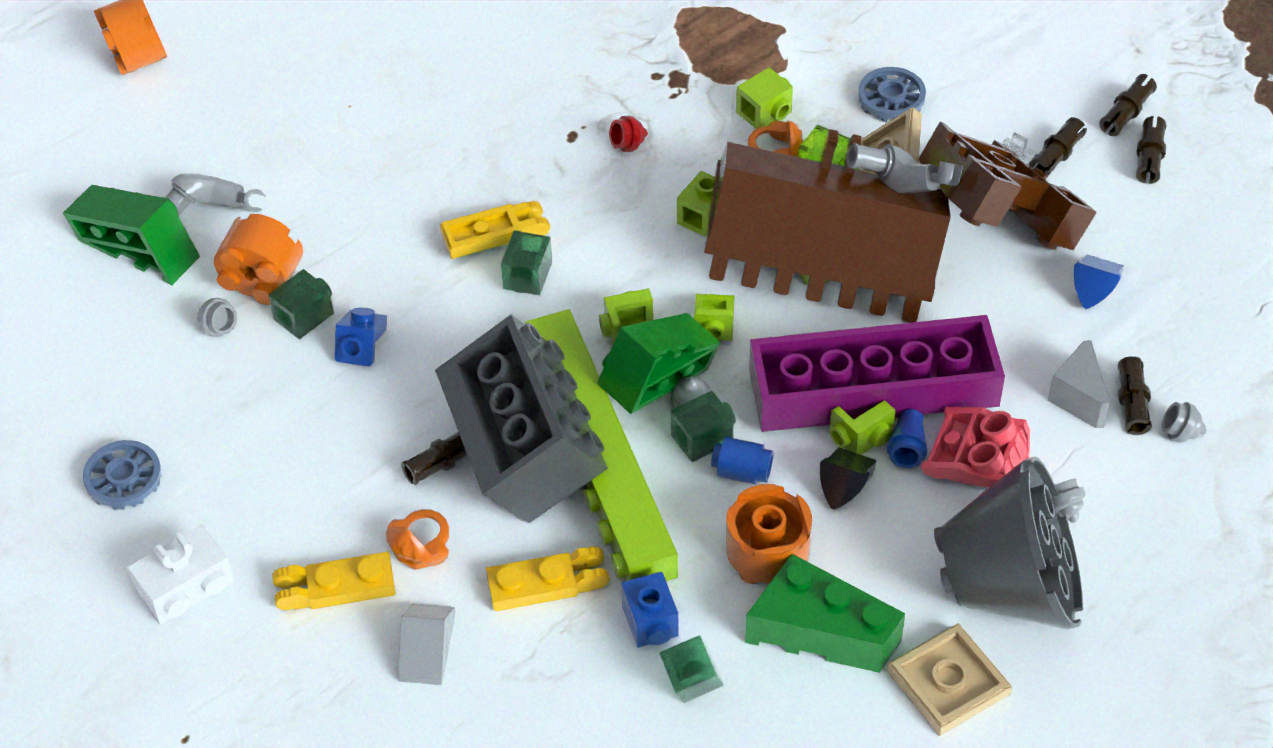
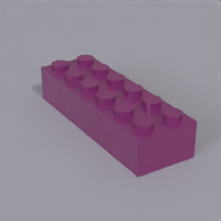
M988 315L750 339L749 372L761 432L830 425L831 410L837 406L841 407L854 420L884 400L895 409V418L900 417L901 412L906 409H915L921 412L922 415L944 413L946 407H1000L1005 374Z

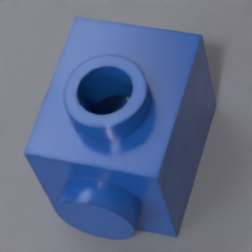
M663 572L621 582L622 607L637 648L646 645H661L671 638L679 636L678 611Z

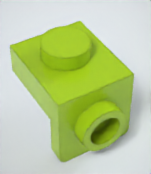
M649 288L604 297V314H599L598 316L602 336L610 337L612 346L620 327L653 320V298Z
M696 294L693 318L717 340L733 341L735 295Z
M884 400L853 420L841 407L837 406L831 410L830 436L838 447L862 455L873 447H881L888 442L893 433L895 409Z

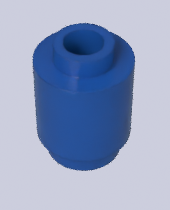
M725 437L722 444L716 443L714 446L711 467L717 468V477L754 485L758 481L767 483L771 473L774 451L765 449L764 444Z

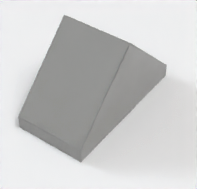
M1087 340L1078 346L1052 376L1048 401L1095 428H1104L1110 401L1092 341Z
M413 603L401 616L399 682L442 685L456 613L455 607Z

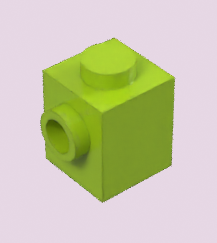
M768 67L737 86L736 113L755 129L768 126L773 121L783 120L792 112L793 86L785 77H781Z
M701 170L677 197V224L706 237L714 176Z

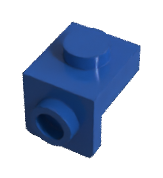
M363 307L349 310L336 324L335 361L371 366L375 361V342L386 331L387 315L375 314L373 309Z

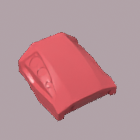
M946 407L944 410L945 419L928 460L923 461L921 469L925 475L936 479H949L968 485L990 487L1021 461L1029 458L1031 430L1026 419L1012 418L1005 411L992 412L983 407Z

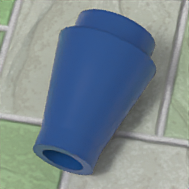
M906 409L901 412L899 421L887 443V453L891 461L901 468H914L918 466L927 456L928 452L923 426L924 417L921 412L915 409Z

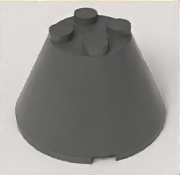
M1034 456L1021 461L943 526L934 529L935 542L939 552L944 555L946 567L940 569L941 582L947 594L955 593L956 600L960 606L1063 629H1073L1080 627L1082 623L1081 619L1074 620L1075 612L1083 610L1082 583L1076 550L1067 517L1058 518L1052 497L1058 496L1056 486L1046 466L1038 457Z

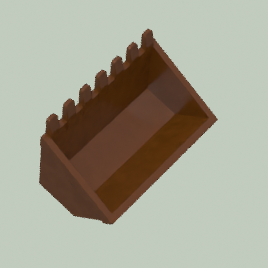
M829 129L820 162L727 142L721 160L718 159L716 164L704 253L713 255L709 271L710 279L724 280L730 258L745 262L741 284L744 287H756L762 265L777 269L773 291L777 294L787 295L789 293L794 272L809 276L805 294L806 299L809 301L819 302L822 297L825 280H831L841 283L837 301L838 306L841 308L851 309L854 304L857 288L863 287L873 290L869 308L871 314L878 316L885 314L891 293L905 297L901 315L902 320L911 323L917 321L922 300L932 302L935 278L951 218L949 199L940 188L933 191L901 194L885 185L877 174L847 167L846 159L844 166L832 164L834 151L839 139L837 130ZM853 134L851 139H849L847 151L853 143L861 145L862 137Z

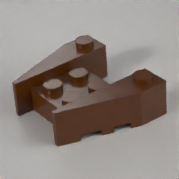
M941 121L919 157L920 164H932L939 167V163L942 161L963 166L960 182L957 186L940 184L939 187L948 199L962 210L959 214L960 217L978 227L982 223L998 227L1007 211L1010 210L1038 233L1036 239L1044 246L1056 250L1058 246L1074 250L1097 211L1066 187H1060L1047 182V174L1038 168H1030L1018 158V154L999 141L994 140L992 144L974 139L955 132Z

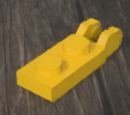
M533 200L528 203L507 204L441 222L440 232L451 259L520 241L523 238L530 241L538 237L541 238L548 234L551 226L548 219L541 216L543 215L542 212H544L541 204Z
M595 546L576 549L571 554L567 552L486 567L493 610L501 611L576 597L578 593L589 592L594 589L598 590L607 586L610 581L607 570L604 568L589 569L590 567H598V565L604 562L605 557L602 548L600 549ZM582 570L580 573L574 576L575 571Z
M389 551L305 565V568L299 565H290L278 568L272 573L274 586L282 589L287 588L277 592L274 597L275 606L284 611L311 607L312 610L389 597L396 594ZM306 585H307L308 590H307V589H304V588H301L300 586H306Z

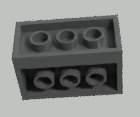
M510 314L435 369L482 494L528 523H531L604 472L608 467L601 454L604 451V445L589 426L590 413L576 396L577 383L563 366L562 360L565 359L563 351L554 340L550 339L547 341L541 337L531 323L523 324Z

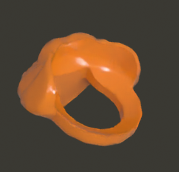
M788 120L787 122L773 121L768 126L757 128L748 137L747 146L759 148L756 144V139L762 134L769 133L774 139L786 142L789 147L772 152L799 157L804 143L802 130L798 128L796 123Z
M421 509L410 513L404 519H394L389 523L385 533L387 543L394 552L395 557L408 567L418 570L429 566H437L448 558L449 549L445 544L449 539L450 528L446 518L439 512L431 509ZM430 518L439 524L440 532L437 537L423 546L408 528L415 520Z

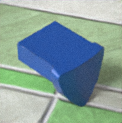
M1088 254L1081 261L1075 263V290L1085 309L1097 305L1112 293L1122 277L1124 265Z

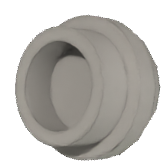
M211 298L199 308L197 320L199 326L207 335L220 337L234 329L237 322V313L227 300Z
M697 377L680 379L672 390V403L684 416L695 417L701 415L709 407L712 400L711 388L704 380Z
M1179 402L1172 403L1163 417V432L1168 433L1169 438L1176 442H1186L1188 439H1195L1207 432L1202 415L1196 406L1189 402L1182 404Z
M1076 478L1055 484L1058 496L1052 497L1056 513L1059 517L1066 516L1067 520L1071 523H1075L1079 519V511L1084 506L1083 499L1086 496L1084 487H1079Z

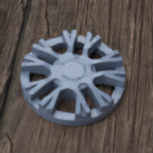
M883 67L875 69L863 77L859 84L858 96L861 108L864 109L865 113L871 112L878 116L879 121L884 119V122H887L888 118L894 119L912 107L920 112L925 102L926 88L922 79L907 69ZM887 75L899 76L898 80L887 79ZM867 87V88H869V89H871V90H874V91H864V90H865V88ZM918 89H919V92H920V94H919V93H909V92H912V91H915V90H918Z
M133 440L116 441L101 447L91 455L83 470V482L93 501H96L98 505L112 506L113 510L118 508L123 510L125 506L132 504L133 507H136V504L144 503V498L153 491H157V487L160 485V478L162 477L160 461L155 451L148 445ZM126 449L125 457L113 458L112 452ZM140 451V454L136 457L135 460H133L136 453ZM103 459L108 464L105 466L104 464L100 463L99 460ZM152 460L153 466L139 468L147 461ZM92 472L105 474L101 478L91 479ZM137 486H144L138 492L134 490ZM129 490L130 495L123 497V491ZM111 492H117L115 497L107 496Z

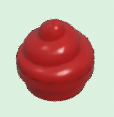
M621 116L611 123L609 129V138L612 146L616 149H621L622 152L635 151L648 135L647 129L633 116Z

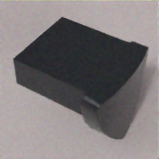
M838 447L828 458H824L820 462L821 487L831 509L835 510L845 505L864 488L867 481L873 476L877 460Z

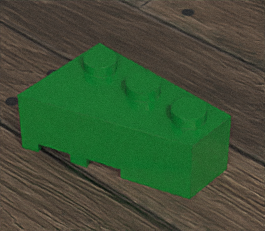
M91 185L63 212L80 242L115 259L122 254L136 261L134 267L140 271L145 272L148 268L158 271L163 275V282L172 286L200 257L177 215L176 206L165 197Z
M688 313L620 327L611 351L603 359L602 366L604 368L597 384L627 412L632 414L672 391L680 379L696 377L707 371L721 342Z
M791 554L746 614L745 643L759 646V642L786 647L785 652L799 655L800 651L826 656V661L880 673L902 641L905 613L802 558Z

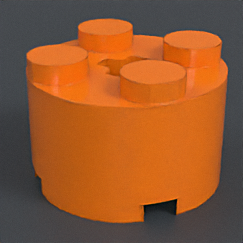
M117 0L93 10L110 51H112L113 55L118 54L113 57L122 76L168 57L143 0Z
M250 214L247 219L240 220L241 216L237 217L214 256V267L218 273L216 280L226 290H237L244 295L253 297L261 304L270 305L274 302L275 298L280 297L284 293L302 259L303 246L299 239L295 244L288 236L291 230L274 218L262 214Z
M776 484L752 486L738 495L737 501L729 507L726 515V554L730 564L739 573L743 581L750 584L759 582L770 583L791 554L805 561L808 560L812 514L807 502L797 493L795 497L784 492V487Z

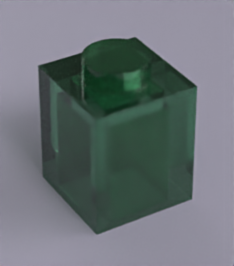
M513 231L501 262L503 289L540 296L552 265L551 237Z
M304 269L268 294L274 320L299 340L334 314L331 288L322 278H315Z
M712 390L670 410L671 436L691 462L712 453L715 444H722L725 437L733 438V427L736 423L735 414L727 402L722 403Z
M701 635L659 652L674 691L684 703L724 686L709 647Z

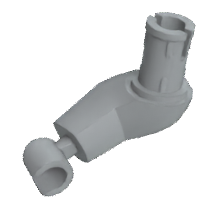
M853 143L848 148L846 154L847 167L876 172L885 185L901 194L937 190L940 184L957 186L960 182L963 168L962 165L940 161L939 167L932 164H919L909 153L891 144L877 149Z
M179 174L171 180L173 188L165 197L176 206L177 215L180 216L191 202L194 204L196 201L198 203H212L233 208H239L241 203H243L250 211L260 212L263 209L250 206L249 198L254 194L264 197L266 195L259 189H251L245 193L242 185L218 177L202 174Z

